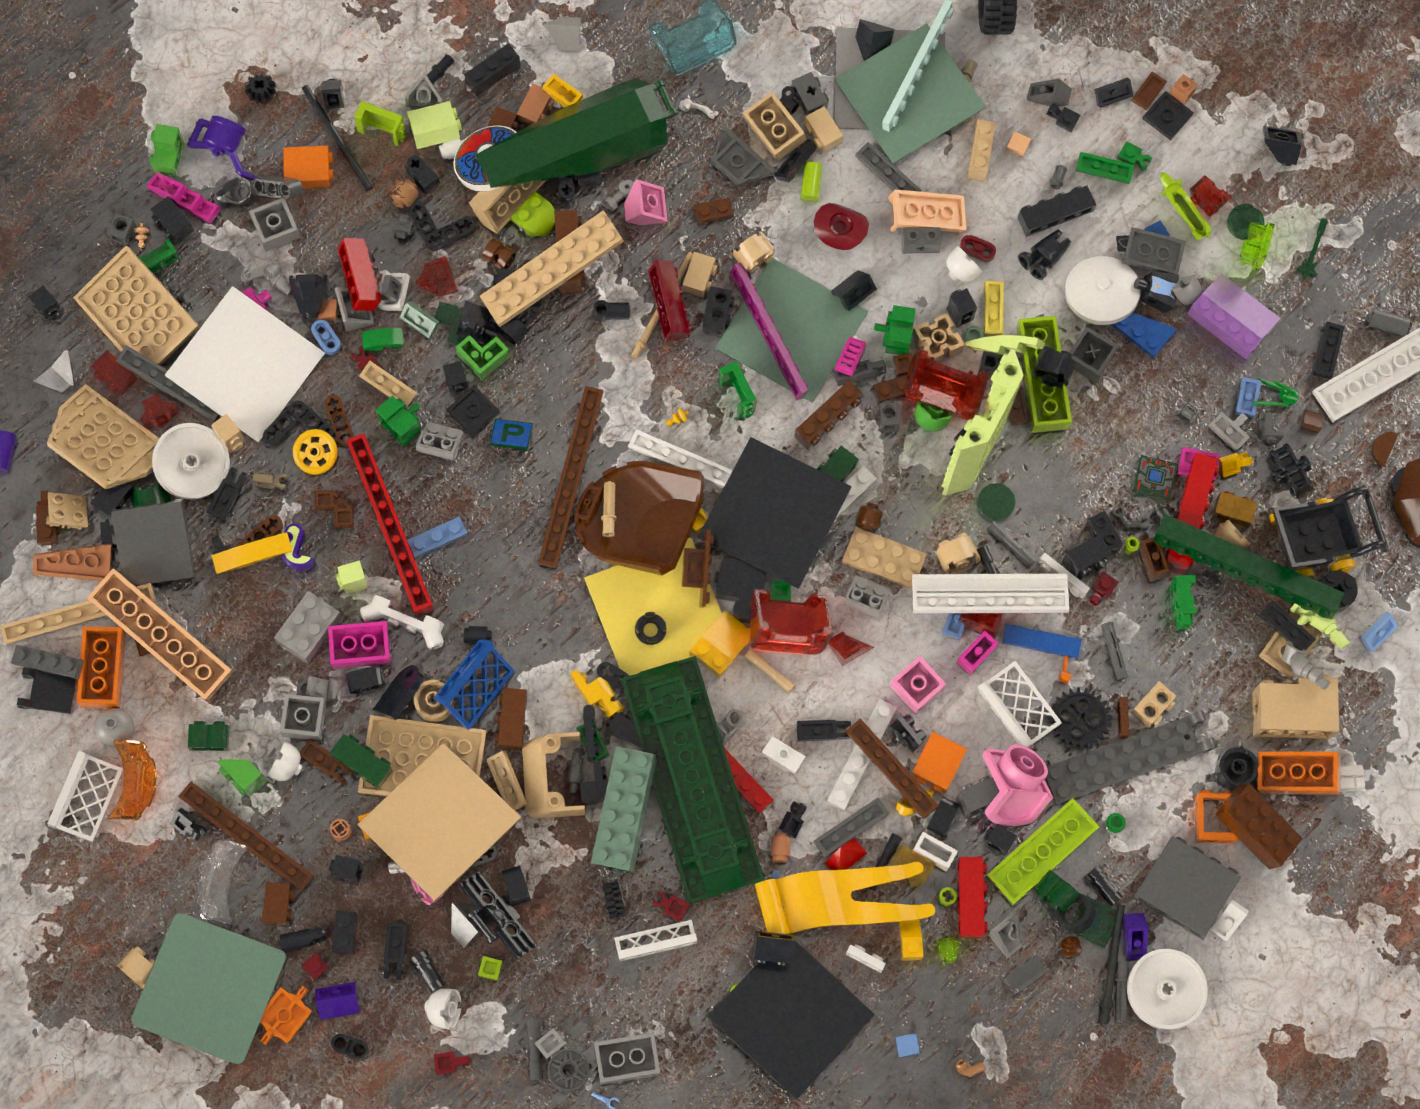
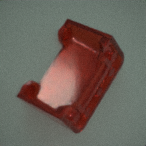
M918 349L912 356L904 392L907 399L910 401H920L957 414L964 420L972 419L975 415H978L990 374L980 371L979 375H975L973 371L968 373L935 362L934 357L927 358L928 352Z
M754 589L751 595L750 644L752 649L817 655L825 650L834 634L827 596L812 594L806 599L805 603L770 600L771 596L768 591Z

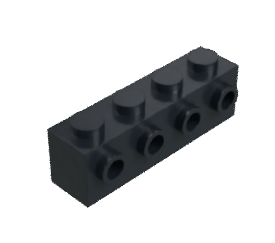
M1088 185L1084 187L1077 186L1068 193L1061 192L1052 199H1042L1036 205L1022 207L1017 218L1027 237L1094 212L1096 202Z

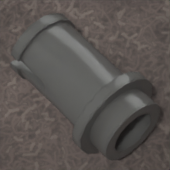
M1056 165L1053 177L1049 180L1051 188L1059 190L1063 187V179L1067 171L1065 166Z

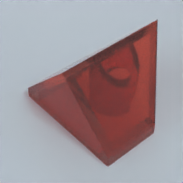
M843 631L827 640L842 666L874 648L869 644L845 635Z

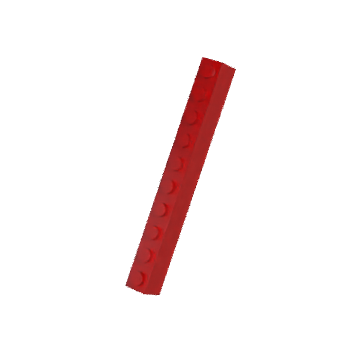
M365 434L347 439L351 455L415 616L418 617L434 611Z

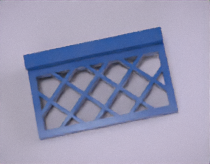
M479 639L434 697L437 703L442 704L468 730L515 671L493 648L495 645L490 640ZM491 653L493 655V664L486 665V657ZM498 666H503L507 670L503 677L498 676ZM487 667H493L494 678H487ZM477 668H482V679H475ZM494 680V689L491 692H487V681ZM482 681V692L475 693V682ZM470 682V693L463 694V686L465 683ZM482 695V704L476 707L475 696ZM471 696V707L464 708V697ZM455 697H459V708L454 709L450 703ZM464 710H471V718L468 722L464 719Z

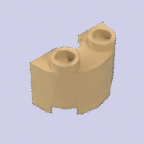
M137 946L135 949H131L117 967L144 989L155 961L153 959L148 961L144 957L146 953Z

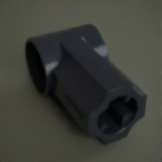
M598 300L594 304L592 315L597 322L629 320L630 305L629 302ZM604 309L606 312L600 314L596 310Z

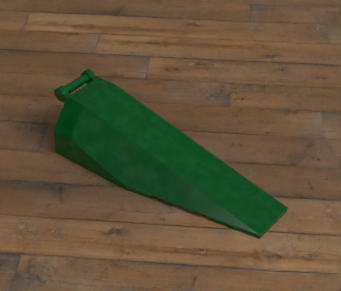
M635 78L622 82L571 104L477 153L476 157L490 188L516 185L517 183H530L534 180L544 181L555 177L564 178L569 175L578 176L598 173L661 152L668 143L666 119L679 114L677 108H674L664 81L659 80L654 84H649ZM658 90L667 108L666 112L663 111L654 91Z

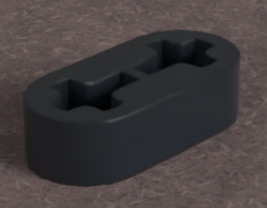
M602 662L597 667L599 677L618 689L624 690L623 684L620 686V682L615 677L617 675L623 678L630 675L609 662ZM610 666L609 670L614 674L612 676L608 674L603 676L601 669Z

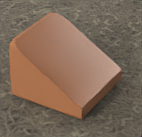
M338 299L323 301L321 311L318 313V320L337 321Z

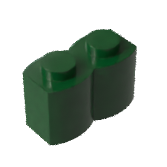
M194 721V724H189L188 749L191 751H229V725H225L223 721H214L213 724L209 725L204 721Z
M1050 869L1034 887L1038 891L1036 895L1044 902L1049 900L1048 904L1056 911L1060 909L1065 912L1080 895L1074 887Z

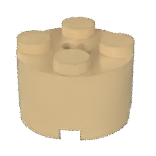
M761 231L759 236L754 234L739 245L741 249L738 252L734 250L732 253L738 263L741 262L745 271L747 270L750 274H753L759 269L760 264L763 262L767 264L774 259L775 248Z
M966 533L958 535L956 539L951 541H942L939 543V549L936 552L945 574H949V572L951 574L963 573L972 568L971 564L974 561L977 564L981 559L971 537L967 536Z
M438 680L423 682L414 694V705L418 715L424 721L430 723L442 722L452 715L437 701L436 704H432V699L444 685V683ZM453 699V700L451 701V703H450V705H451L453 708H454V699Z

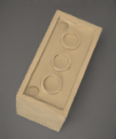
M1324 674L1323 677L1331 682L1325 690L1312 683L1310 678L1298 677L1294 682L1282 681L1281 683L1264 680L1262 683H1259L1252 691L1253 737L1333 738L1339 732L1338 678Z

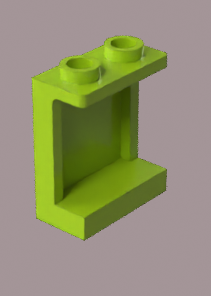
M361 101L354 116L359 133L365 134L368 125L392 133L395 146H399L400 142H404L407 132L405 131L403 116Z

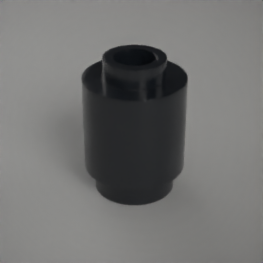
M469 626V628H464L463 640L468 645H475L479 639L492 641V630H488V626Z

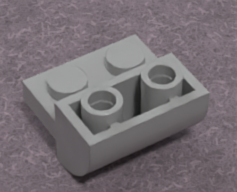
M427 421L424 431L421 432L416 444V451L455 461L464 431Z
M855 575L843 605L879 619L891 589Z

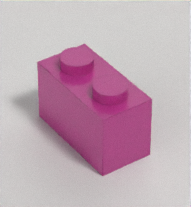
M984 631L964 651L956 663L971 676L997 649L999 643Z

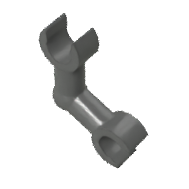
M1119 506L1121 514H1117L1112 509V516L1121 522L1125 530L1139 528L1142 531H1146L1149 529L1150 526H1143L1141 524L1142 521H1147V517H1141L1139 521L1129 522L1124 515L1125 509L1123 506Z

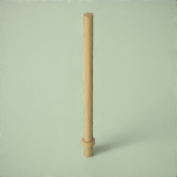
M688 252L678 270V285L690 265L693 256L691 252ZM657 309L640 340L635 343L636 347L631 356L638 359L642 350H645V344L659 321Z

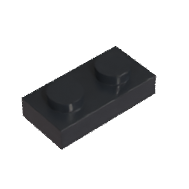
M1128 77L1094 89L1097 106L1100 108L1133 97L1131 80Z

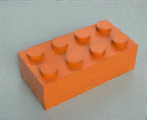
M83 627L80 659L84 660L78 679L77 704L81 708L120 709L126 633L121 627Z
M1258 752L1257 790L1260 794L1340 795V754L1338 752Z

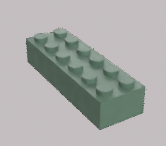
M615 747L591 863L634 872L658 760L657 755Z

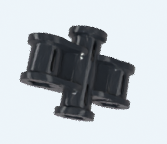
M1287 443L1275 451H1269L1270 460L1277 469L1276 471H1270V477L1277 487L1284 482L1291 496L1295 499L1300 494L1313 490L1312 483L1304 472L1312 469L1310 461L1305 455L1297 460L1290 445Z

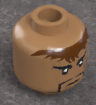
M405 179L404 181H398L391 192V197L394 200V205L403 208L410 207L419 193L417 186Z

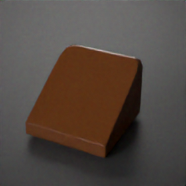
M1305 409L1301 428L1320 432L1324 415Z

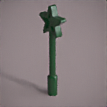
M1326 219L1320 220L1309 260L1304 259L1303 266L1297 268V271L1303 273L1304 280L1309 275L1314 277L1318 275L1314 270L1317 263H1313L1321 236L1324 235L1328 223Z

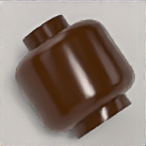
M868 502L867 506L862 505L859 507L856 517V523L859 524L858 528L873 532L874 529L880 527L883 512L878 509L879 505Z

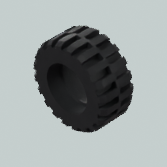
M978 0L980 31L985 35L1011 34L1015 30L1017 0Z

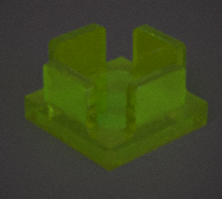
M1255 222L1250 223L1247 230L1249 235L1247 240L1243 241L1239 262L1252 265L1253 270H1260L1267 257L1275 224L1269 222L1266 225Z

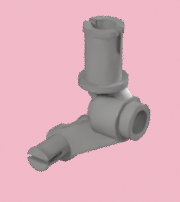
M274 262L255 269L245 267L241 273V283L244 286H248L251 280L264 276L267 280H270L273 288L276 287L286 296L292 293L290 284L280 275V266Z

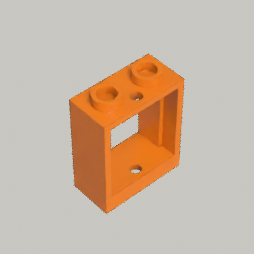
M1201 790L1195 796L1196 843L1235 844L1238 841V837L1232 831L1204 832L1203 800L1226 801L1232 794V791L1212 793V790Z

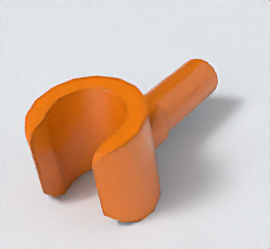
M1064 656L1063 668L1059 676V680L1068 684L1072 676L1071 673L1067 672L1069 656Z

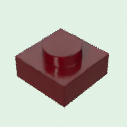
M317 952L301 965L314 981L330 968Z

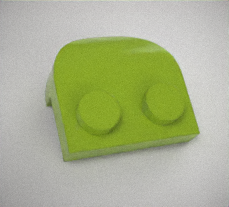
M534 191L511 216V221L522 228L525 234L530 237H545L555 228V210L549 201Z

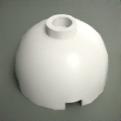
M958 246L948 255L946 261L947 268L950 271L948 275L954 281L958 279L961 282L969 283L983 273L979 266Z
M285 741L282 742L274 756L272 765L270 764L266 776L278 781H286L294 774L298 775L303 765L299 764L301 755L297 748Z
M439 989L429 997L425 1003V1011L429 1021L434 1026L442 1029H450V1027L454 1028L461 1013V1009H457L458 1002H461L460 993L455 989Z

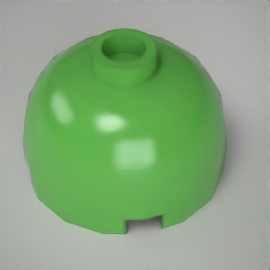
M923 396L915 407V420L925 431L937 432L943 430L952 419L953 409L942 399L937 401L933 400L934 396Z

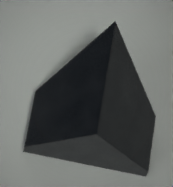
M860 19L855 38L863 60L869 59L890 46L895 29Z

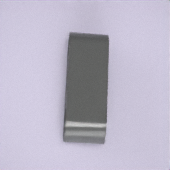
M268 175L256 178L251 182L252 191L259 196L287 199L298 196L303 191L302 183L295 178Z

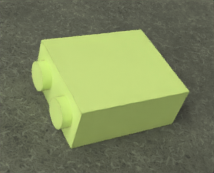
M450 101L407 112L417 149L460 138L461 123L459 119L456 120L458 118L455 107L452 108Z

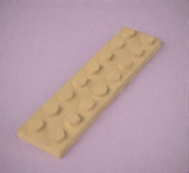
M603 210L480 295V298L496 323L501 327L623 243L624 240Z

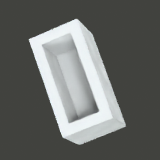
M924 832L912 851L916 856L946 872L958 852Z

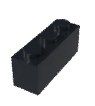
M509 43L464 74L467 86L476 96L480 95L520 67V56Z

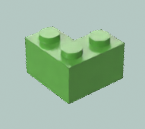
M156 124L155 130H152L151 141H153L155 152L150 157V165L154 173L158 172L160 174L176 176L184 146L182 135L178 127Z
M470 335L455 347L460 359L481 381L510 358L509 349L497 336L483 348Z

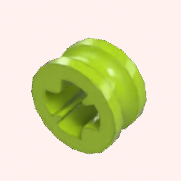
M950 887L943 888L939 893V902L944 906L953 905L957 899L956 891ZM950 892L953 900L950 899L949 902H946L945 897L942 896L943 893Z

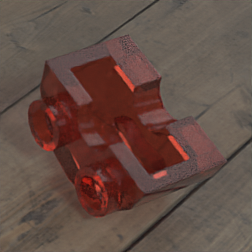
M1205 175L1190 188V199L1195 206H1200L1205 214L1210 217L1216 214L1232 198L1225 190L1218 189L1215 183Z

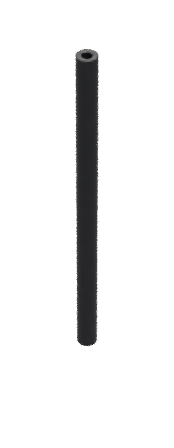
M308 85L303 86V92L366 191L371 190L373 186Z

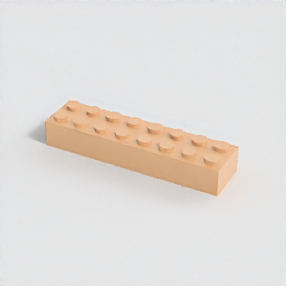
M112 569L87 597L203 699L209 701L234 672L117 570Z

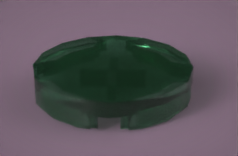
M1241 204L1234 207L1229 213L1227 227L1235 238L1252 240L1262 232L1264 217L1262 212L1252 205Z
M999 483L989 484L984 487L979 493L977 500L982 516L992 521L1008 518L1014 511L1016 503L1011 489Z

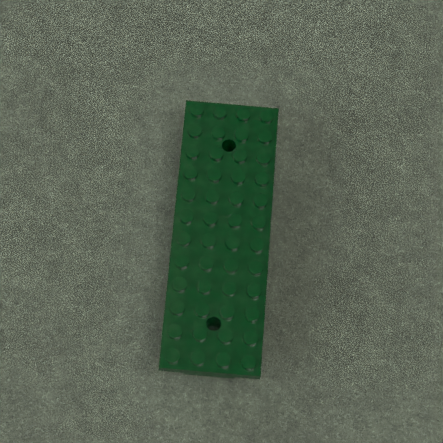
M696 656L621 678L643 752L658 756L653 787L689 904L765 881Z

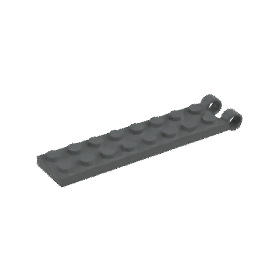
M1198 711L1187 717L1047 766L1048 774L1045 779L1056 806L1068 802L1072 798L1076 799L1217 748L1214 737L1198 743L1191 726L1207 720L1204 712ZM1188 735L1189 740H1186L1184 736Z

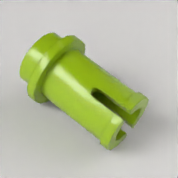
M1136 537L1127 538L1124 552L1128 555H1131V552L1134 554L1140 547L1139 539Z

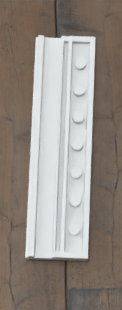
M912 574L913 613H1069L1068 574Z

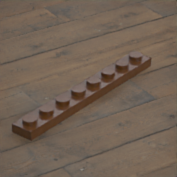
M190 781L178 796L301 892L314 878L313 874Z

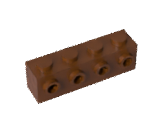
M848 380L795 429L794 437L807 450L812 445L815 446L825 433L828 434L839 420L842 421L852 408L855 409L862 402V392Z

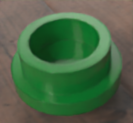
M1113 813L1107 817L1106 827L1109 831L1119 833L1125 828L1126 821L1121 814Z

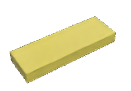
M985 281L984 336L1003 335L1004 282Z

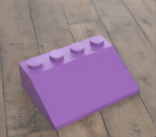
M1222 273L1201 294L1187 314L1246 360L1281 319Z

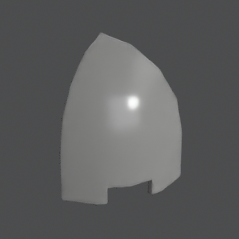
M1195 275L1180 278L1172 291L1182 304L1191 305L1201 296L1202 287Z

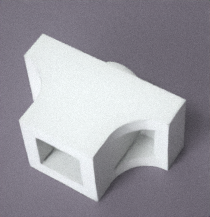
M773 736L762 751V754L769 759L771 764L784 772L789 771L793 774L797 772L806 757Z

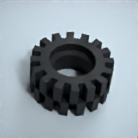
M618 881L602 884L609 918L614 919L626 916Z

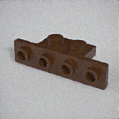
M708 529L704 531L703 549L684 548L682 587L701 588L699 607L702 608L706 607V603L709 604L710 600L707 584L711 583V573H708V567L712 564V554L709 551L710 546H713L714 535Z

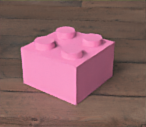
M921 656L914 660L890 683V687L915 714L941 693L946 686V683Z

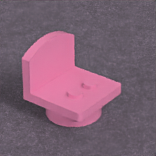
M1011 745L1007 750L987 748L982 756L1000 791L985 810L987 818L993 823L1003 826H1022L1033 823L1053 798L1044 780L1048 774L1045 762L1033 750L1022 745Z

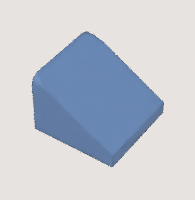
M916 1033L895 1037L899 1057L918 1055L920 1053Z

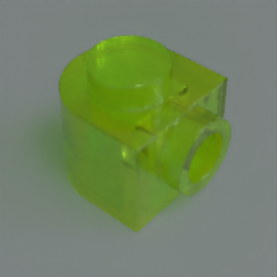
M953 937L936 940L940 961L946 960V963H951L958 960L957 955L960 952L957 940H954Z

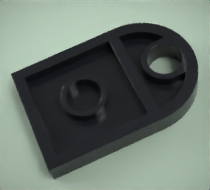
M415 665L404 668L394 678L372 710L379 715L396 721L421 686L424 678L423 671Z

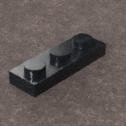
M1331 322L1325 323L1313 375L1327 379L1333 378L1345 326Z
M1273 600L1259 614L1287 642L1291 641L1293 647L1300 651L1307 650L1316 640Z

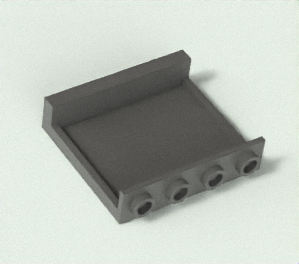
M183 498L175 499L173 502L118 510L116 508L112 509L111 514H109L110 526L114 527L115 533H112V540L114 545L117 544L118 552H115L116 562L120 563L121 566L119 573L133 585L194 577L195 568Z
M1171 836L1136 893L1135 900L1204 940L1241 876L1238 875L1239 873L1235 869L1230 867L1227 869L1222 866L1218 859L1205 856L1201 849L1188 846L1184 839Z

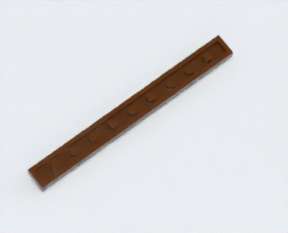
M585 386L538 565L555 569L558 567L604 393L602 389Z

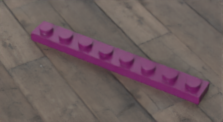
M741 262L734 264L730 274L793 395L796 400L802 399L808 392L807 383L805 380H802L798 366L793 363L789 349L782 342V336L776 330L772 317L768 315L763 300H760L756 286L749 279L748 271H745Z

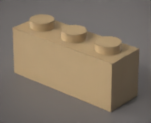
M977 120L967 175L968 179L986 180L996 122Z

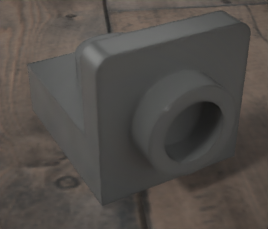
M392 275L384 276L383 283L381 284L382 301L398 302L402 284Z

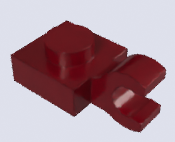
M1102 572L1091 588L1096 592L1091 598L1090 603L1096 606L1102 596L1108 599L1119 581Z
M454 1052L434 1054L436 1075L457 1073L456 1066L470 1065V1057L462 1056L455 1058Z

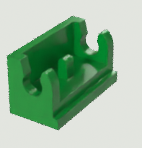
M169 239L165 240V244L141 258L138 256L153 274L179 259L178 253Z

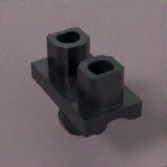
M901 715L891 725L894 730L892 733L896 737L893 743L895 745L901 743L904 748L907 746L913 753L920 747L927 735L921 729L915 732L911 728L915 724L911 715L905 717Z

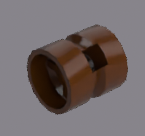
M492 238L486 245L481 258L490 264L495 263V267L499 269H509L517 252L509 246L504 247V244L498 239Z

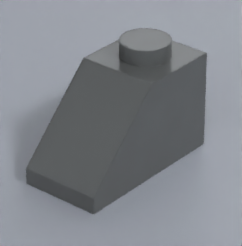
M1060 79L1031 83L1026 100L1046 106L1051 104L1057 107L1066 106L1069 103L1072 88Z

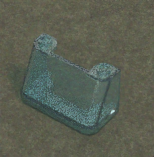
M716 0L702 1L698 7V16L669 30L663 22H658L648 27L650 35L670 70L675 75L683 74L731 51L736 46L737 40L732 19Z

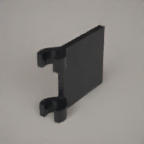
M23 667V678L33 679L30 699L18 698L17 708L71 714L76 679Z

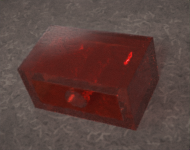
M106 350L91 365L94 371L93 375L100 382L104 380L108 384L107 387L113 393L118 392L123 395L135 383L137 377L133 372L116 362L117 358Z

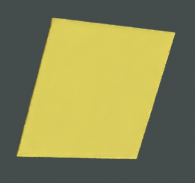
M688 538L684 548L696 549L692 538ZM684 549L676 568L663 576L616 565L584 578L619 669L628 675H634L641 671L690 658V650L722 614L710 584H707L710 600L709 604L706 603L704 608L699 607L701 588L682 587ZM647 612H655L666 622V635L660 643L655 645H646L640 642L635 634L637 620ZM648 623L644 626L643 631L646 636L653 637L657 634L658 629L655 624Z

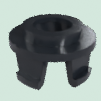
M655 612L645 613L635 624L636 637L646 645L658 644L666 635V622ZM648 623H653L657 626L658 632L653 637L646 636L643 631L644 626Z

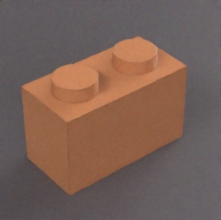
M533 83L517 112L518 122L530 126L546 118V113L548 109H552L555 100L542 87Z

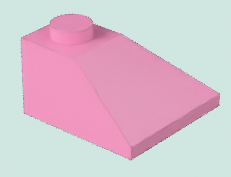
M636 180L624 203L626 222L636 225L668 222L664 187Z

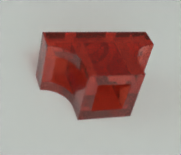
M159 393L141 402L145 408V413L140 420L147 430L157 425H164L170 418L180 414L175 402L162 400Z

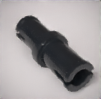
M445 54L437 65L434 64L432 66V70L426 75L432 85L440 77L442 78L445 75V71L455 62L450 55Z

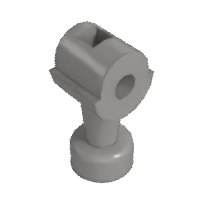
M632 180L621 182L619 191L613 197L608 196L603 200L610 211L613 212L617 209L618 202L624 198L627 199L634 182Z

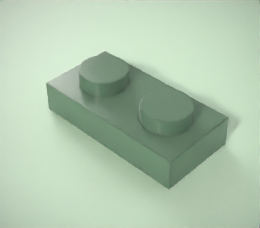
M411 301L405 304L399 317L427 338L433 336L440 322Z

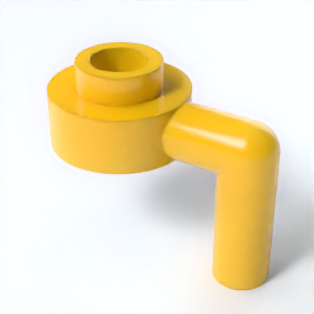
M926 790V792L932 797L934 792L931 790ZM905 798L898 799L896 809L899 811V814L910 816L915 813L916 810Z

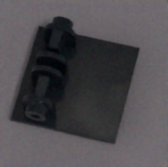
M465 300L456 335L467 338L470 335L477 343L487 345L493 340L497 333L489 324V320L493 316L488 308Z

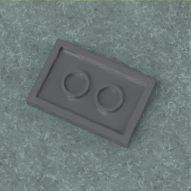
M1131 227L1122 263L1154 272L1178 275L1186 241Z

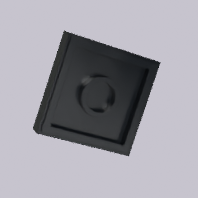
M1165 91L1143 115L1142 119L1171 141L1193 116L1194 112Z
M475 385L446 409L447 413L472 438L500 413V410Z

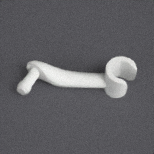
M690 99L682 100L679 105V109L687 112L690 107L703 111L711 119L718 115L717 111L713 112L707 106L693 103Z

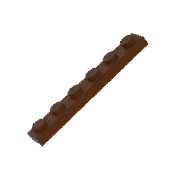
M861 718L846 730V734L923 819L939 807L935 800Z

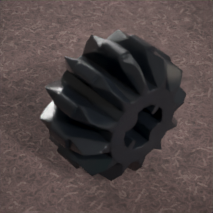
M255 72V77L249 76V82H245V93L249 95V100H255L257 104L262 100L266 104V99L272 100V94H276V84L272 81L270 75L266 76L262 72L258 76Z

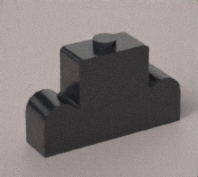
M724 557L720 572L716 571L714 582L717 583L715 597L735 602L733 616L742 623L757 625L767 573L742 560Z

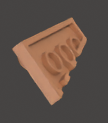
M113 543L35 554L33 556V574L102 581L112 570Z

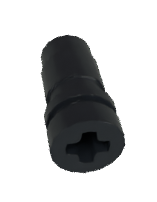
M1099 864L1086 874L1085 878L1092 882V887L1095 886L1103 899L1112 906L1123 896L1119 892V887L1113 880L1110 881L1107 877V872L1104 873L1103 867Z
M424 950L409 960L412 965L416 966L414 969L419 971L426 987L433 993L445 985L437 969L433 966V960L429 958L428 951Z

